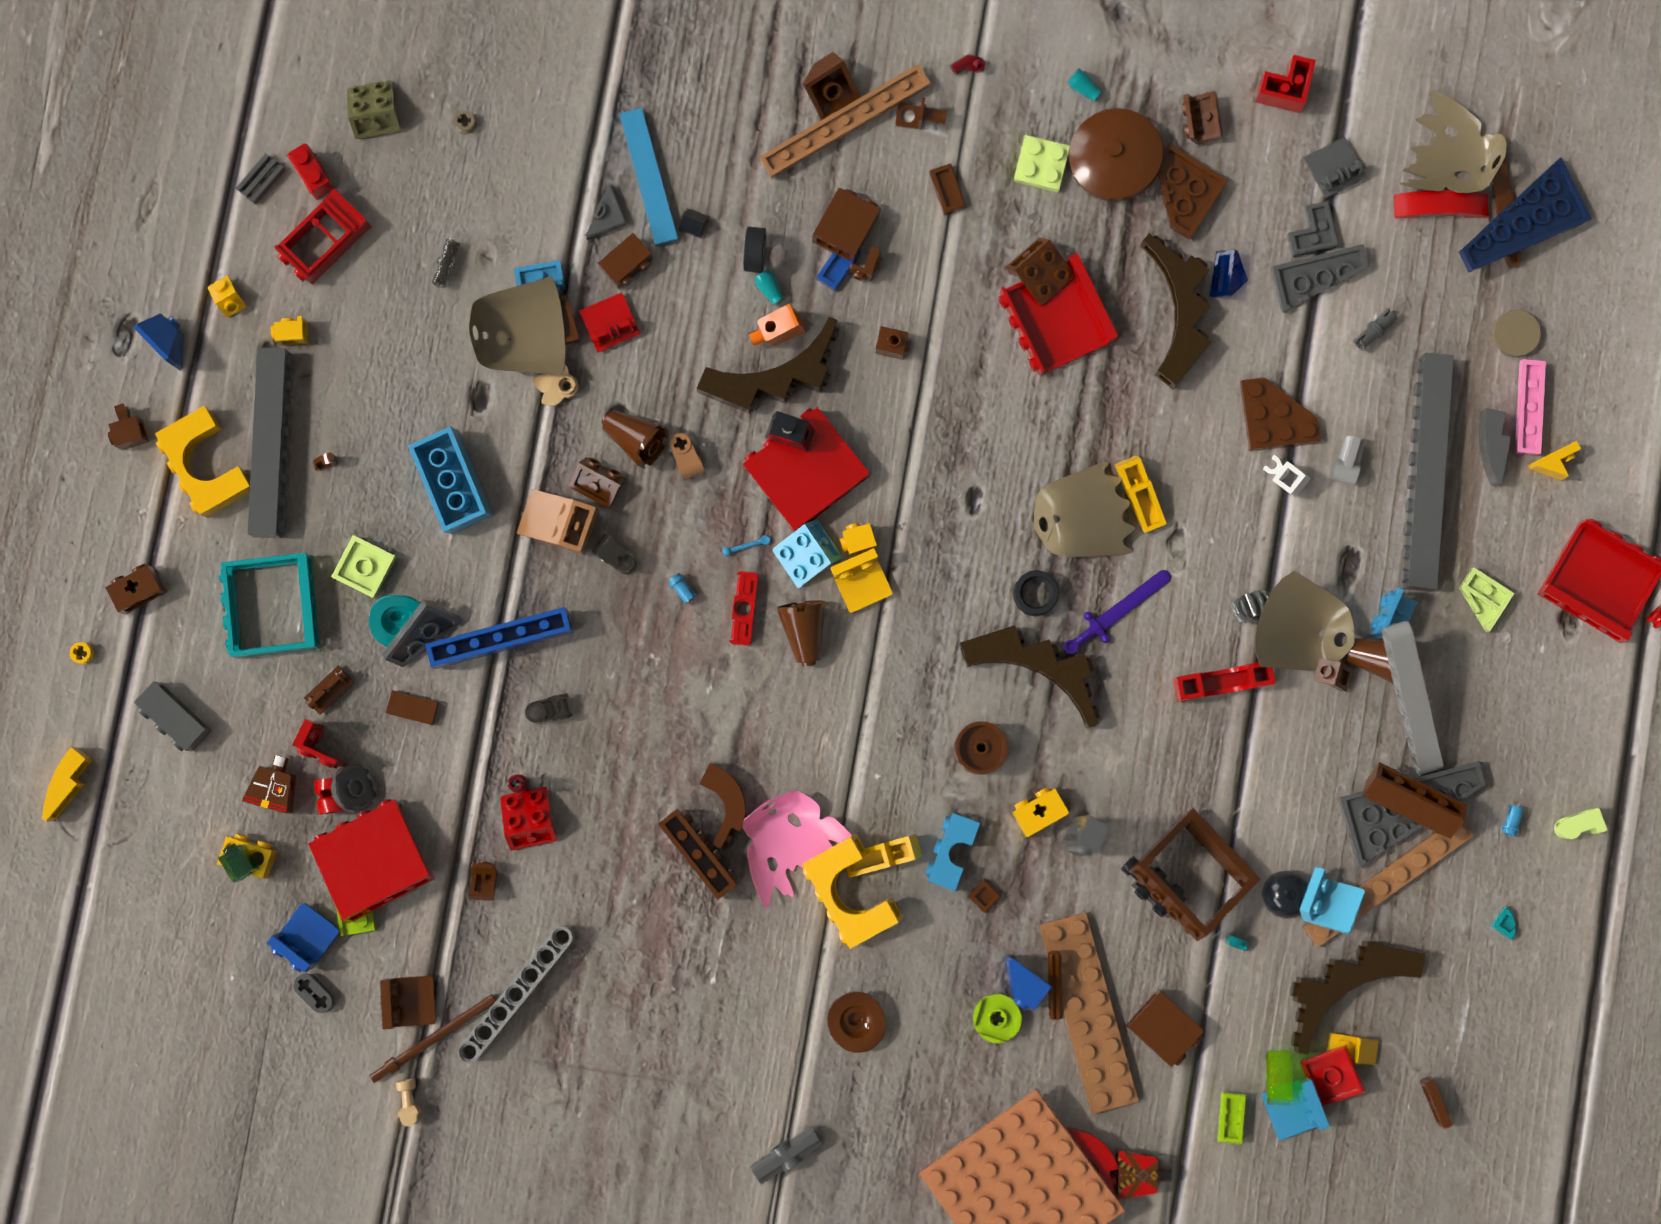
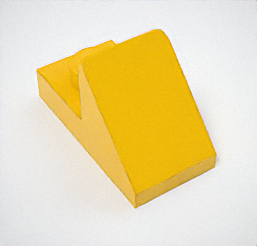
M1575 441L1529 464L1528 467L1532 471L1563 480L1569 477L1563 463L1575 458L1574 453L1581 450V447Z
M1330 1033L1327 1051L1347 1045L1353 1062L1376 1065L1379 1041Z

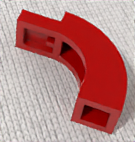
M1066 1128L1085 1155L1094 1162L1097 1171L1114 1193V1188H1117V1182L1114 1173L1110 1174L1109 1171L1118 1169V1166L1110 1150L1095 1135L1082 1129Z

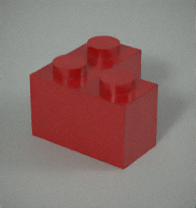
M1293 54L1287 65L1285 76L1265 71L1259 82L1255 102L1300 113L1306 104L1316 60Z

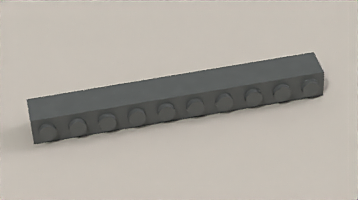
M1424 353L1417 359L1415 364V373H1418V382H1415L1413 395L1417 396L1416 405L1412 409V419L1415 420V426L1410 434L1413 452H1410L1408 464L1412 467L1411 475L1407 478V489H1410V495L1405 503L1408 522H1405L1403 529L1404 536H1407L1406 545L1402 548V559H1405V565L1400 573V582L1403 583V589L1432 592L1437 590L1454 355Z

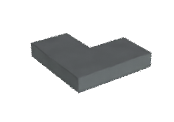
M1329 201L1306 205L1304 210L1309 228L1287 234L1292 257L1338 248L1339 246Z

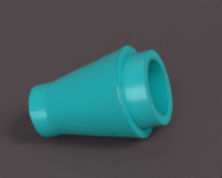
M1080 68L1067 81L1071 86L1070 89L1087 97L1092 102L1102 92L1088 73Z
M770 269L763 271L753 278L756 282L755 286L766 296L772 305L784 299L775 273H772Z

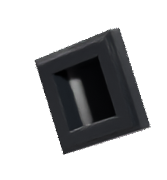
M687 208L682 214L679 230L701 238L709 216Z

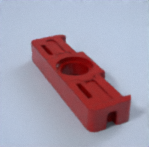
M739 571L737 576L740 577H738L736 589L738 596L734 595L732 620H735L732 624L731 633L733 640L729 641L732 645L750 646L758 574L755 572ZM742 602H746L751 606V610L747 615H740L737 612V607Z

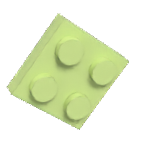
M1025 135L1013 182L1059 192L1070 146Z
M353 535L331 577L375 599L396 556Z

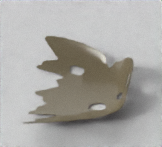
M1432 90L1430 95L1437 116L1424 114L1421 118H1416V121L1434 131L1437 137L1431 138V146L1410 147L1416 153V159L1419 162L1403 169L1404 172L1425 178L1421 180L1409 179V182H1401L1400 185L1432 191H1444V188L1447 187L1458 193L1484 190L1490 185L1505 159L1507 152L1505 137L1502 134L1481 136V122L1452 98ZM1449 125L1458 131L1457 136L1451 137L1445 133L1446 126ZM1499 155H1501L1500 161L1497 164V166L1495 168H1492L1496 158ZM1487 165L1485 172H1482V166ZM1459 171H1465L1470 174L1468 180L1460 179L1454 176V174Z

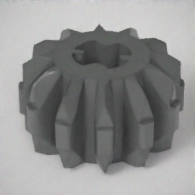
M1263 589L1256 590L1237 598L1232 605L1238 621L1248 623L1259 620L1263 607L1270 595L1269 591Z

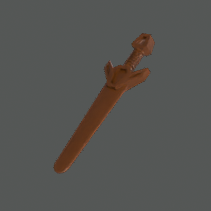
M1499 155L1496 158L1492 168H1495L1497 166V164L1500 161L1501 155ZM1506 157L1493 178L1497 215L1514 201ZM1520 251L1504 258L1509 268L1520 265Z

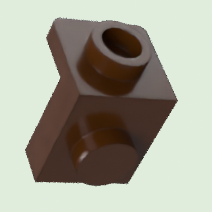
M872 246L865 267L851 264L849 274H852V277L859 281L865 282L866 279L871 281L875 270L879 271L882 265L881 249Z
M486 861L471 863L470 900L494 901L498 876L495 864Z

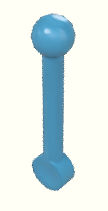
M764 535L760 540L733 548L725 547L722 553L724 556H730L732 552L759 544L768 545L770 538Z

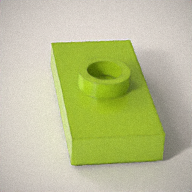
M1221 1092L1218 1142L1243 1144L1246 1094Z

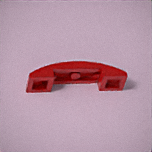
M1431 190L1394 195V218L1464 215V218L1489 217L1487 193H1458L1452 190Z

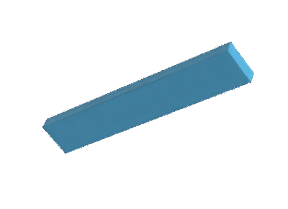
M642 107L619 113L655 245L657 247L678 241Z

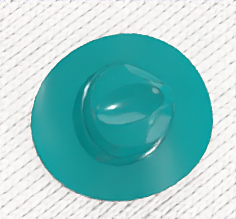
M388 595L378 599L372 605L369 612V627L374 638L380 644L388 647L420 605V602L405 595Z

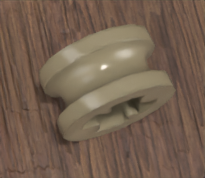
M463 110L455 115L454 124L460 133L469 134L474 131L476 121L471 112ZM466 117L471 123H467L468 126L463 127L459 121L463 122L462 118Z

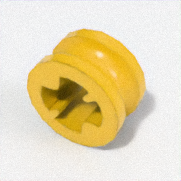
M78 642L71 647L69 655L74 662L87 664L94 658V649L87 643ZM81 647H84L83 650L87 652L86 657L82 656V660H80L81 657L77 655V651L82 650Z

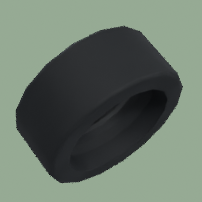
M747 227L743 270L745 272L762 273L766 251V228Z
M1040 570L1028 571L1023 574L1016 582L1013 590L1014 602L1018 609L1026 615L1034 617L1051 611L1059 597L1058 584L1055 579L1047 572ZM1030 580H1041L1049 587V600L1041 607L1029 606L1022 597L1023 587Z

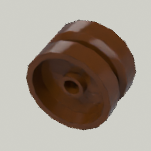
M976 721L965 726L954 742V756L958 764L965 771L975 775H985L997 770L1004 763L1008 753V742L1004 733L996 725L987 721ZM980 743L984 744L985 751L978 752L977 745Z

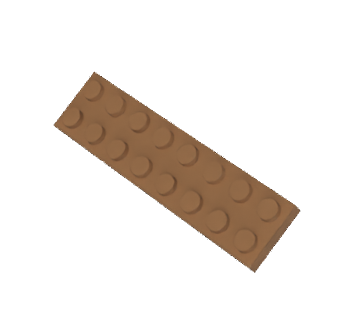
M1086 912L1039 924L1047 957L1049 951L1057 950L1061 952L1062 1011L1091 1114L1139 1102Z

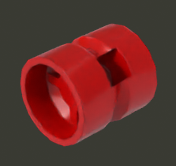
M333 778L314 781L315 794L320 797L316 801L318 815L345 811L336 804L333 796H331Z

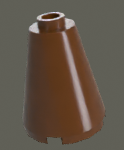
M616 410L607 412L601 422L603 424V431L642 469L645 468L644 465L646 464L651 466L659 458L665 448V445L662 444L664 437L668 439L669 436L668 429L662 425Z
M823 600L804 601V603L797 604L794 602L778 606V615L797 663H801L802 666L816 665V660L820 659L825 608Z
M1355 638L1354 646L1345 655L1347 656V662L1394 684L1383 639Z

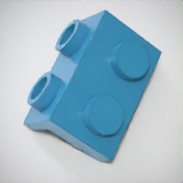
M560 260L514 268L517 286L552 276L558 294L560 290L566 289Z

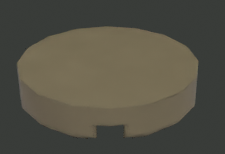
M1511 310L1501 315L1494 323L1492 329V339L1495 346L1497 345L1500 352L1510 357H1523L1532 352L1539 344L1541 337L1540 326L1536 318L1522 310Z

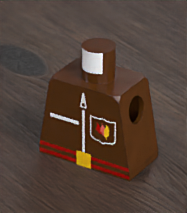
M275 755L271 768L259 766L242 801L278 812L292 814L297 777L294 774L285 772L289 758Z

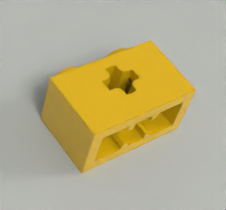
M1046 787L1035 793L1036 799L1028 802L1026 798L1014 805L1016 810L1012 814L1025 837L1031 836L1069 814L1055 788L1049 790ZM1036 804L1039 807L1044 806L1045 808L1042 812V817L1033 813L1036 810Z

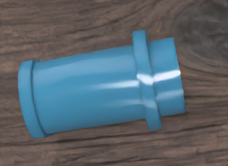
M677 573L668 580L671 584L669 587H673L684 604L696 597L697 594L685 581V575L682 576L680 573Z
M1509 805L1505 823L1501 825L1503 834L1516 837L1517 833H1520L1519 825L1525 810L1524 808Z

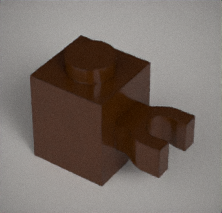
M124 404L114 406L119 421L108 424L110 443L120 450L148 443L149 440L143 420L137 416L131 417L129 407H125Z

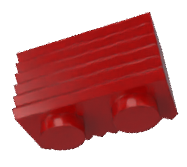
M304 143L287 154L309 192L316 200L321 199L335 189L333 182L308 144Z

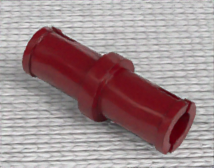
M520 774L511 776L508 779V787L514 793H523L530 786L528 785L529 780ZM520 781L521 784L519 785V787L516 786V783Z

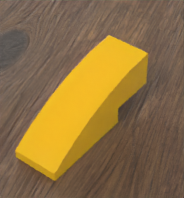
M1135 455L1114 464L1143 532L1147 533L1166 525L1151 481L1148 480L1141 458Z
M70 747L53 774L44 801L42 819L45 821L54 822L85 785L78 778L93 759L80 748Z
M917 834L865 848L868 855L846 867L848 878L922 858L923 855Z

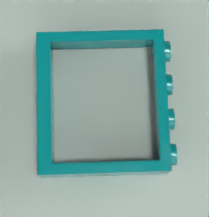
M305 552L221 562L219 580L223 583L221 603L223 607L225 606L226 616H223V627L227 630L228 639L225 640V646H227L229 657L245 658L320 649L312 555ZM298 564L305 642L242 649L235 571Z

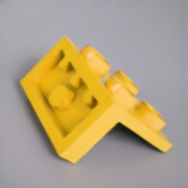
M874 548L830 567L849 613L858 611L892 595V590L878 562V556Z

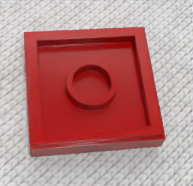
M1347 1045L1300 1061L1305 1076L1313 1082L1321 1106L1366 1091Z

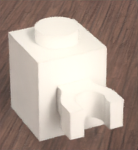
M1274 455L1271 459L1276 461L1277 467L1270 469L1268 466H1265L1263 469L1269 474L1276 475L1273 481L1288 493L1297 497L1311 478L1288 461L1283 465L1281 459Z

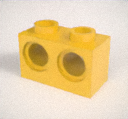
M235 833L234 837L226 836L217 862L218 865L262 879L269 878L278 852L271 849L272 844L259 840L255 844L248 841L249 837ZM236 845H239L242 851L238 858L234 857L232 853ZM259 852L264 855V862L261 865L255 862V856Z

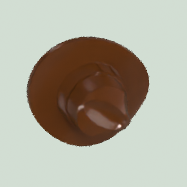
M856 991L840 996L831 1004L827 1013V1025L832 1038L840 1047L849 1052L863 1053L875 1048L882 1040L885 1032V1017L879 1003L872 996Z

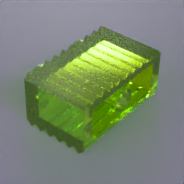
M1267 1051L1266 1082L1268 1105H1290L1294 1099V1093L1292 1092L1293 1072H1291L1293 1063L1291 1062L1292 1053L1290 1051Z

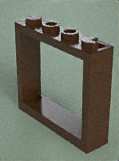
M1194 808L1186 812L1130 869L1138 879L1137 882L1144 885L1150 891L1151 897L1156 902L1161 903L1167 909L1168 915L1173 920L1178 921L1185 928V933L1187 935L1190 934L1196 941L1207 937L1260 880L1254 871ZM1184 828L1194 836L1241 886L1205 925L1148 866Z

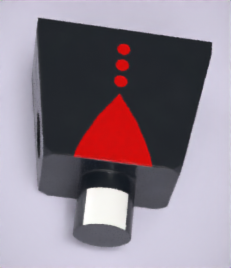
M776 411L771 417L765 438L808 452L815 429L806 420Z

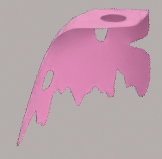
M793 790L766 801L743 821L742 828L747 836L753 839L752 844L747 849L751 876L764 908L767 909L769 907L774 886L783 895L794 896L786 875L787 868L791 871H794L796 865L804 868L802 865L804 862L832 847L829 840L839 843L852 836L835 818L826 817L820 819L819 805L800 791ZM775 802L771 807L762 810L767 804ZM776 809V813L774 815L769 814L770 811ZM794 813L799 818L802 826L796 827L788 821V815ZM769 857L776 859L778 868L775 871H771L768 866L767 859Z

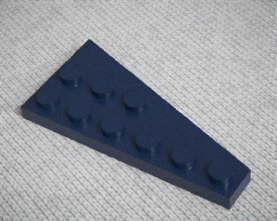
M1562 157L1557 159L1459 251L1468 273L1587 223L1592 219Z

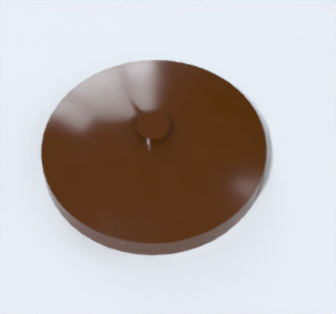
M1122 108L1103 110L1086 119L1076 130L1069 149L1070 168L1077 183L1090 195L1106 201L1127 200L1144 192L1157 178L1163 161L1162 141L1155 126L1143 115Z

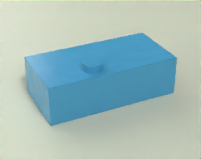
M450 426L408 445L444 533L452 535L494 516L459 430Z

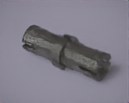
M450 239L445 240L441 257L436 262L438 266L432 280L433 285L437 287L442 285V288L447 287L451 270L456 265L454 260L460 247L459 242L454 240L450 242Z

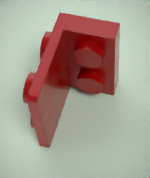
M304 719L292 746L299 748L297 753L308 758L316 759L318 757L320 758L319 763L330 768L337 769L338 766H346L348 762L314 747L315 743L318 744L324 735L322 730L324 725L316 721Z
M547 787L500 797L504 837L511 851L558 841L557 832L551 820Z

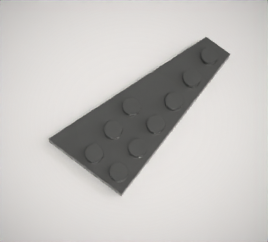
M1479 761L1413 778L1458 801L1465 799L1486 785ZM1363 791L1338 797L1359 868L1423 826L1376 802H1372L1363 796Z

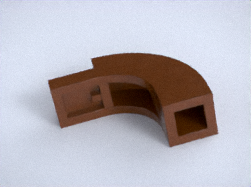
M709 763L699 784L717 793L724 803L725 818L712 844L722 849L724 845L729 846L734 836V833L731 832L732 828L740 832L742 831L743 821L746 818V802L737 781L725 770Z

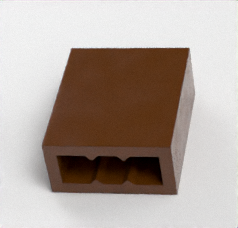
M839 187L813 233L812 243L854 263L879 218L881 208L871 200H863L857 197V194L852 190H844Z
M1158 989L1126 1024L1137 1037L1170 1067H1173L1174 1064L1176 1066L1180 1065L1187 1056L1185 1052L1191 1046L1193 1048L1196 1047L1203 1039L1201 1034L1204 1030Z

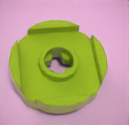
M991 994L984 996L974 1008V1027L986 1041L992 1043L1005 1042L1014 1037L1020 1029L1022 1016L1019 1007L1006 995ZM999 1011L1001 1012L1000 1016L1004 1020L994 1025L990 1016L991 1014L995 1015Z

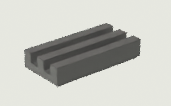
M265 153L238 184L236 189L252 203L256 204L285 169ZM275 167L276 169L274 170V172L255 192V194L253 196L250 195L254 191V189L259 184H261V182L265 179L267 174Z

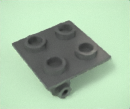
M1345 137L1304 157L1325 198L1367 178L1363 171L1366 168L1364 161L1357 160Z

